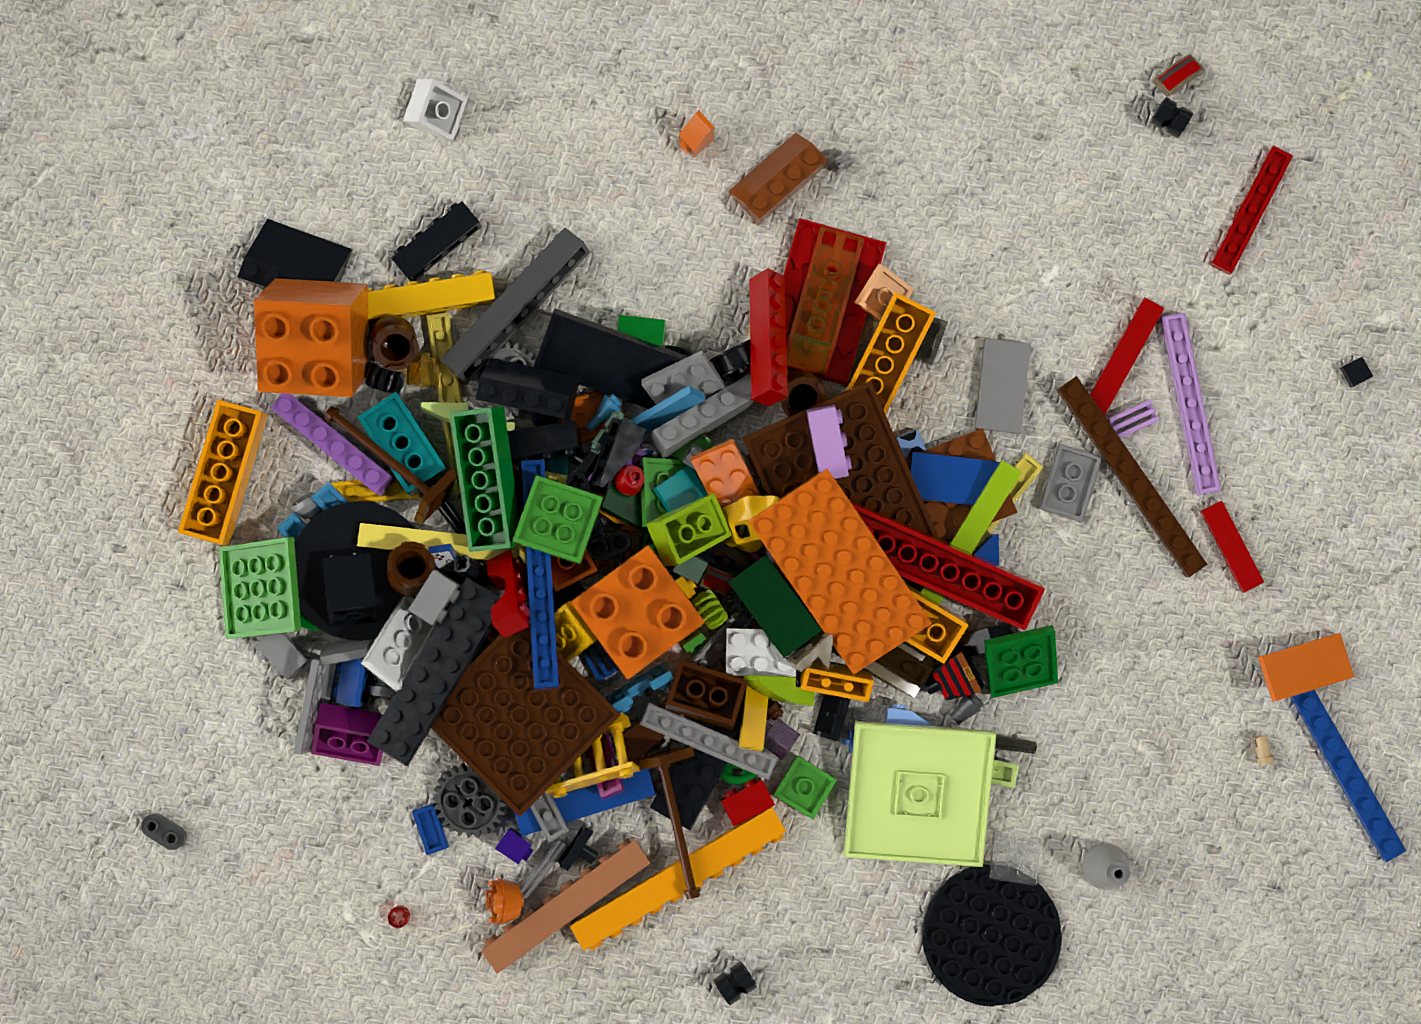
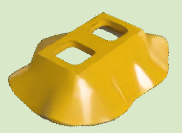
M745 496L737 502L725 506L722 512L732 533V536L724 540L725 544L749 553L756 552L764 546L748 520L780 498L776 496ZM747 525L750 536L740 538L735 526Z

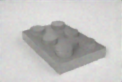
M701 350L643 378L642 386L657 405L687 386L703 392L705 397H708L725 389V382Z

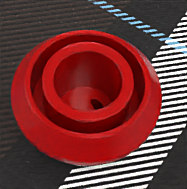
M625 464L614 475L615 486L625 495H635L642 489L644 473L637 466Z

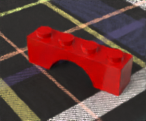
M511 549L487 560L488 577L499 590H505L499 601L491 607L492 624L503 638L529 627L528 616H530L526 602L528 600V594L525 590L527 582L523 574L525 565L522 558L516 556Z

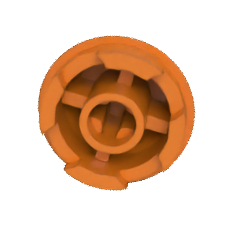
M502 878L489 880L488 884L491 886V890H486V910L491 911L492 917L488 918L489 923L502 925L519 918L521 907L524 905V897L519 884Z

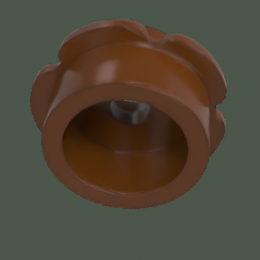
M775 700L771 702L767 707L766 720L770 718L773 721L777 720L784 713L782 710L783 704H779Z

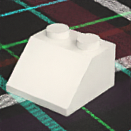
M417 79L403 122L420 131L453 141L468 99L434 79Z

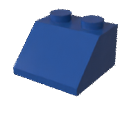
M364 658L338 663L337 673L340 674V679L334 688V697H337L336 703L354 707L368 705L370 694H366L365 691L366 684H371L372 677L370 670L361 664Z

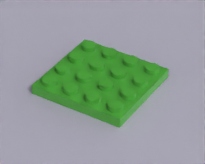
M294 537L219 547L226 639L301 631Z

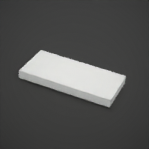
M402 596L361 664L396 692L398 689L402 690L403 681L437 625H431L408 611L415 600L412 596Z

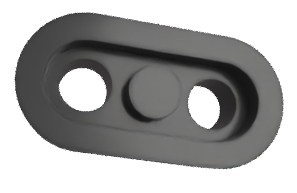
M158 813L150 814L142 821V832L163 847L175 850L185 844L187 839L185 830ZM151 822L156 824L155 830L150 828ZM170 834L175 836V842L169 840Z

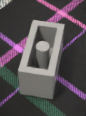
M433 570L408 611L431 625H436L437 622L441 624L448 613L446 608L449 603H454L461 593L458 590L461 585L438 570Z
M288 633L266 635L256 645L259 649L258 655L265 662L270 661L275 667L273 669L274 672L281 679H293L312 661Z

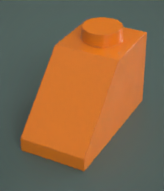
M698 110L679 134L680 148L686 154L691 153L695 157L714 140V126Z

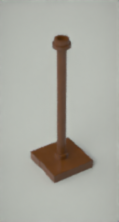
M329 407L324 414L328 423L334 421L424 493L414 521L420 526L451 496L458 474L452 469L434 486L430 487L339 414L341 410L338 407Z
M693 747L661 751L629 761L638 765L640 770L656 767V770L660 772L687 888L683 893L687 899L699 897L701 888L695 885L668 768L670 763L694 756Z

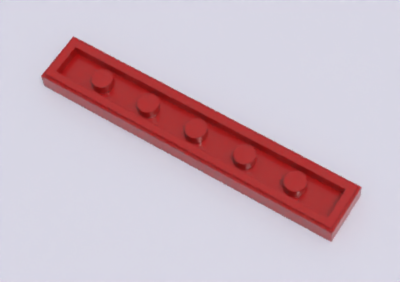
M1274 145L1270 148L1210 263L1211 266L1228 275L1233 273L1293 155Z
M1146 297L1142 299L1090 392V396L1104 416L1165 309Z

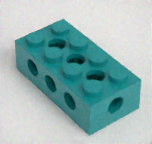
M394 392L357 417L372 441L427 485L435 482L449 471L397 392ZM396 421L395 427L392 430H387L388 423ZM403 440H408L407 447L400 449V443ZM420 458L421 464L417 468H412V462ZM391 468L407 494L412 497L420 492L419 489Z

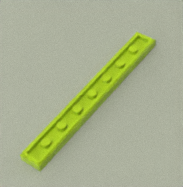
M1003 460L1000 461L950 544L970 553L974 551L1019 479L1022 471ZM924 586L919 591L938 603H941L945 595Z

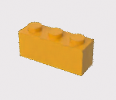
M814 660L809 668L799 672L798 683L802 690L869 702L874 679L870 671L860 670L853 675L848 667L830 664L829 669H826Z

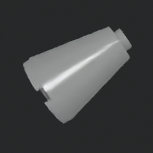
M1100 843L1091 847L1084 856L1083 873L1086 880L1094 887L1101 890H1112L1128 881L1130 877L1129 861L1126 854L1119 847L1113 844Z

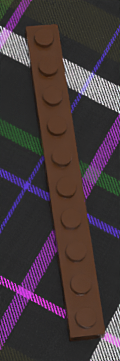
M1075 376L1056 389L1184 575L1191 577L1208 565L1079 378Z

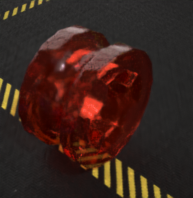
M396 906L388 913V922L394 928H402L410 920V912L405 906ZM399 911L403 912L404 922L402 920L399 923L396 922V917L393 915L394 912L396 914Z

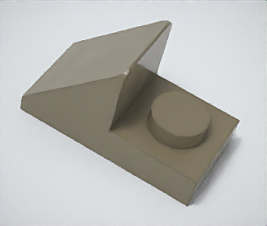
M822 630L804 643L786 660L791 667L800 672L809 668L814 660L820 666L829 669L833 642L832 635L830 633L825 634Z

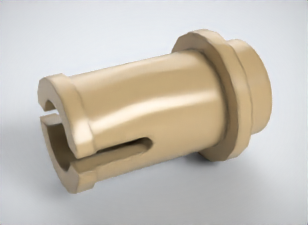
M1268 735L1252 738L1258 757L1256 761H1259V765L1274 763L1273 758L1275 756L1271 754Z

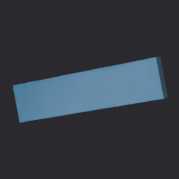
M687 386L633 418V424L645 428L644 435L705 401V394L691 386Z

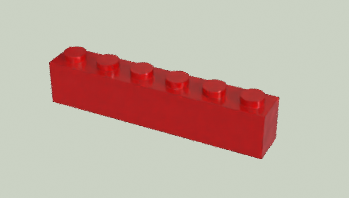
M767 268L749 279L751 399L769 407L788 397L785 276Z

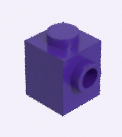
M510 827L495 849L519 864L522 860L525 862L534 851L530 848L534 842L525 836H521V833Z

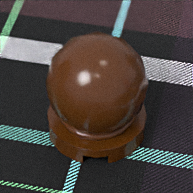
M397 315L382 317L373 326L370 342L375 361L385 366L388 370H401L409 367V364L415 357L417 358L419 352V344L414 327L406 319Z
M797 370L787 375L788 397L780 400V403L788 417L827 400L826 391L822 383L813 373Z
M415 541L403 542L400 546L396 547L390 552L387 560L386 576L391 588L396 593L406 597L418 595L435 569L434 556L425 548V545Z

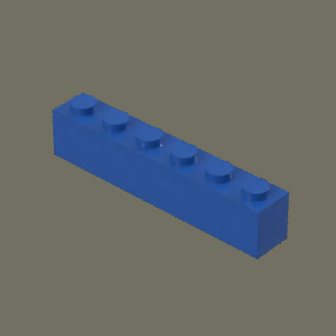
M647 768L633 773V776L622 779L625 791L606 799L601 798L597 784L567 792L566 796L560 798L553 797L567 823L656 795L657 792L650 769ZM531 808L521 817L515 813L521 836L542 830Z

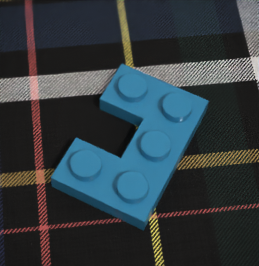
M329 481L311 496L312 500L323 510L349 502ZM293 512L277 526V530L284 537H294L295 542L301 530L306 526V523Z
M664 661L606 696V699L619 712L624 713L634 703L632 697L644 695L649 691L650 686L653 690L658 688L662 690L671 684V680L674 677Z

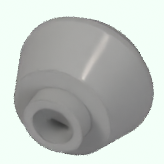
M311 491L294 502L292 512H295L304 520L308 518L312 520L321 513L320 510L322 508L311 498L315 492Z

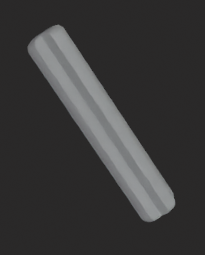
M558 839L520 886L524 899L529 897L568 848L567 843L562 839Z

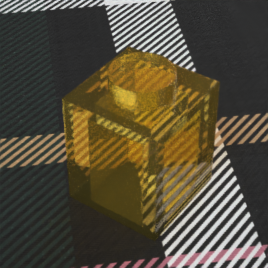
M418 353L417 358L415 357L409 364V367H407L406 385L423 388L439 386L440 359L430 357V353Z

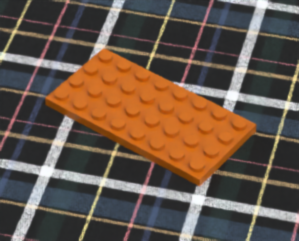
M828 468L748 520L824 633L832 635L833 646L853 675L932 624Z

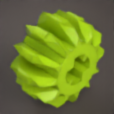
M709 589L704 592L702 591L693 599V605L708 628L714 629L728 620L727 613L713 591Z

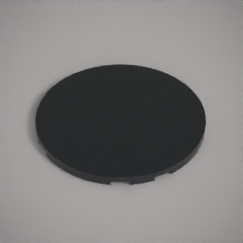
M347 502L322 511L306 524L294 542L300 611L320 630L347 640H370L377 638L403 596L396 593L387 581V560L392 550L357 546L360 523L415 529L407 519L396 511L371 502ZM356 552L370 553L377 622L330 628L323 558H328V556L335 554L348 556Z
M983 864V867L972 866L949 877L931 897L922 922L923 951L936 978L957 997L981 1006L992 1007L1013 1004L1027 998L1028 995L1040 988L1052 974L1062 945L1060 918L1053 901L1044 888L1022 871L999 864Z

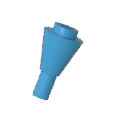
M606 394L595 416L585 426L592 432L601 422L607 420L612 412L615 413L616 410H623L620 407L622 402L614 394L611 396Z

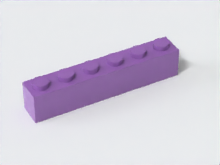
M282 393L270 407L379 496L382 497L396 480V478L292 394Z

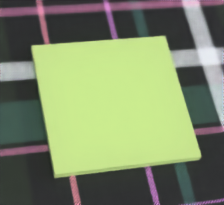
M855 721L844 857L983 867L996 731Z

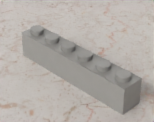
M751 373L653 430L651 441L663 459L758 403L751 399Z

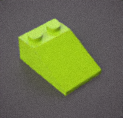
M714 493L646 523L664 567L679 565L732 536Z

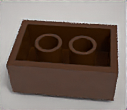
M680 660L665 710L733 730L748 681Z

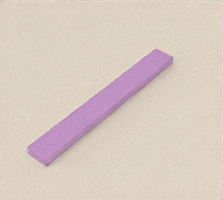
M1185 313L1161 317V323L1196 494L1221 491L1186 316Z

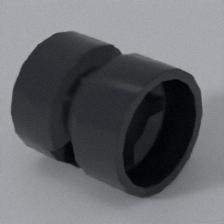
M1165 97L1150 123L1160 129L1166 127L1167 133L1179 138L1192 118L1193 112L1183 106L1178 108L1176 102Z
M741 961L730 968V973L724 972L714 979L716 987L730 1006L741 999L742 993L748 994L757 988L756 982Z

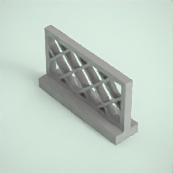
M314 657L312 659L294 748L295 754L301 755L311 752L320 704H331L338 663L322 665L321 658Z

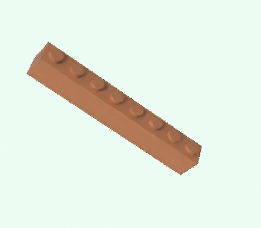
M629 838L617 845L619 850L612 855L610 852H607L598 859L600 863L594 868L589 865L579 873L581 877L573 882L570 879L560 886L562 891L554 896L553 893H550L543 898L540 907L537 909L531 907L522 914L524 917L517 923L513 920L503 928L504 933L498 937L494 934L485 940L484 944L486 946L483 947L481 952L495 972L498 974L649 865L651 859L636 838L631 841Z

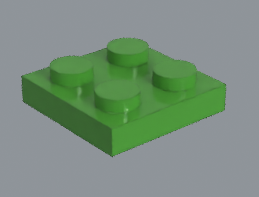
M797 755L773 795L809 818L814 819L837 779Z

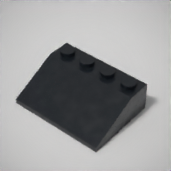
M267 219L245 255L237 277L243 282L261 289H265L275 278L341 282L353 249Z

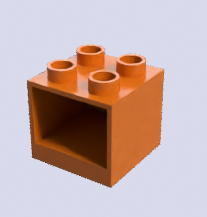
M275 278L254 299L258 392L338 397L354 396L366 378L365 375L369 369L368 284Z
M649 545L571 601L627 680L705 623Z

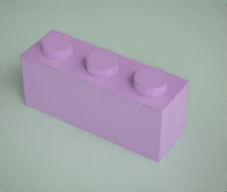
M835 405L806 410L818 472L820 473L828 468L835 479L849 476L848 470L852 469L849 455L845 456L843 447L847 446L845 432L840 433L839 424L843 423L841 410H836Z

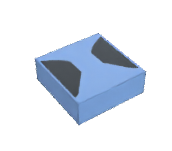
M918 430L896 438L904 458L912 456V452L926 450Z

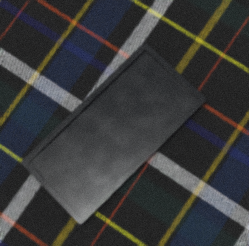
M554 308L534 367L580 377L579 384L610 396L614 394L619 399L650 409L656 404L642 386V379L685 359L686 355Z

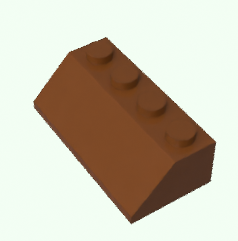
M794 133L730 189L728 193L754 222L760 225L825 168L827 159L812 142Z

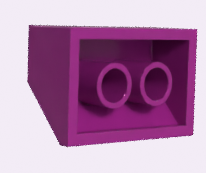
M321 703L315 725L311 754L380 766L383 751L367 742L383 714Z

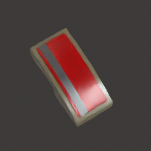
M1188 54L1165 69L1152 82L1166 97H1169L1182 90L1187 82L1202 75L1205 68L1191 54Z
M708 564L702 574L699 586L733 598L734 595L728 594L727 590H733L728 582L735 577L717 566Z

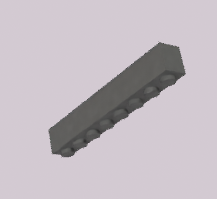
M564 228L545 249L540 251L534 261L525 267L519 277L509 284L503 294L492 303L488 310L478 317L472 327L462 334L457 343L445 353L440 361L467 385L587 257L590 251L584 241L567 228Z

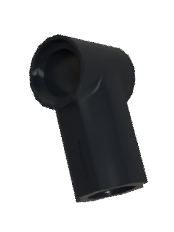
M465 554L458 556L453 562V570L465 578V580L469 578L484 588L491 580L488 577L487 566L481 561L477 562Z

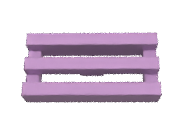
M1148 400L1107 420L1117 435L1122 438L1160 419L1156 416V411L1152 408L1151 401ZM1146 407V412L1115 425V420ZM1150 415V420L1119 433L1118 429Z

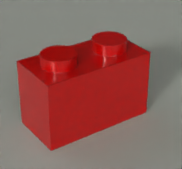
M755 778L744 784L745 787L738 791L733 788L723 793L724 798L721 799V803L733 826L775 805L762 778L759 780Z

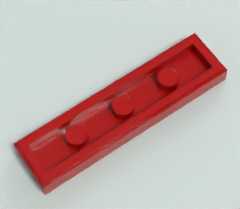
M1219 501L1201 510L1200 513L1241 592L1245 593L1264 583L1223 501Z

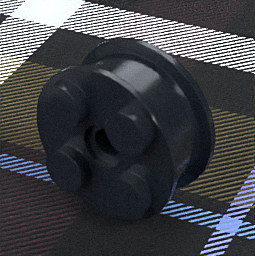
M750 339L709 360L713 363L724 382L735 379L746 373L747 370H751Z

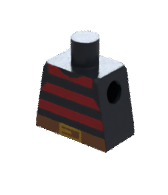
M965 646L951 654L944 664L942 662L936 664L932 671L934 678L925 682L926 690L930 695L941 691L946 700L980 693L985 686Z

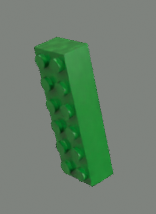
M504 406L450 412L469 552L519 546V544L513 543L520 518Z

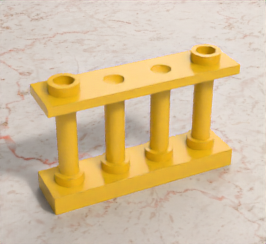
M620 712L621 715L602 734H613L618 766L606 769L600 740L602 738L601 735L592 744L597 772L584 775L580 756L573 763L575 778L562 782V777L560 776L545 793L554 798L566 796L567 792L618 777L620 779L633 776V773L640 771L638 765L628 762L622 735L624 728L631 727L629 717Z

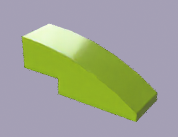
M744 675V680H747V683L752 688L775 701L789 705L814 706V692L796 687V677Z

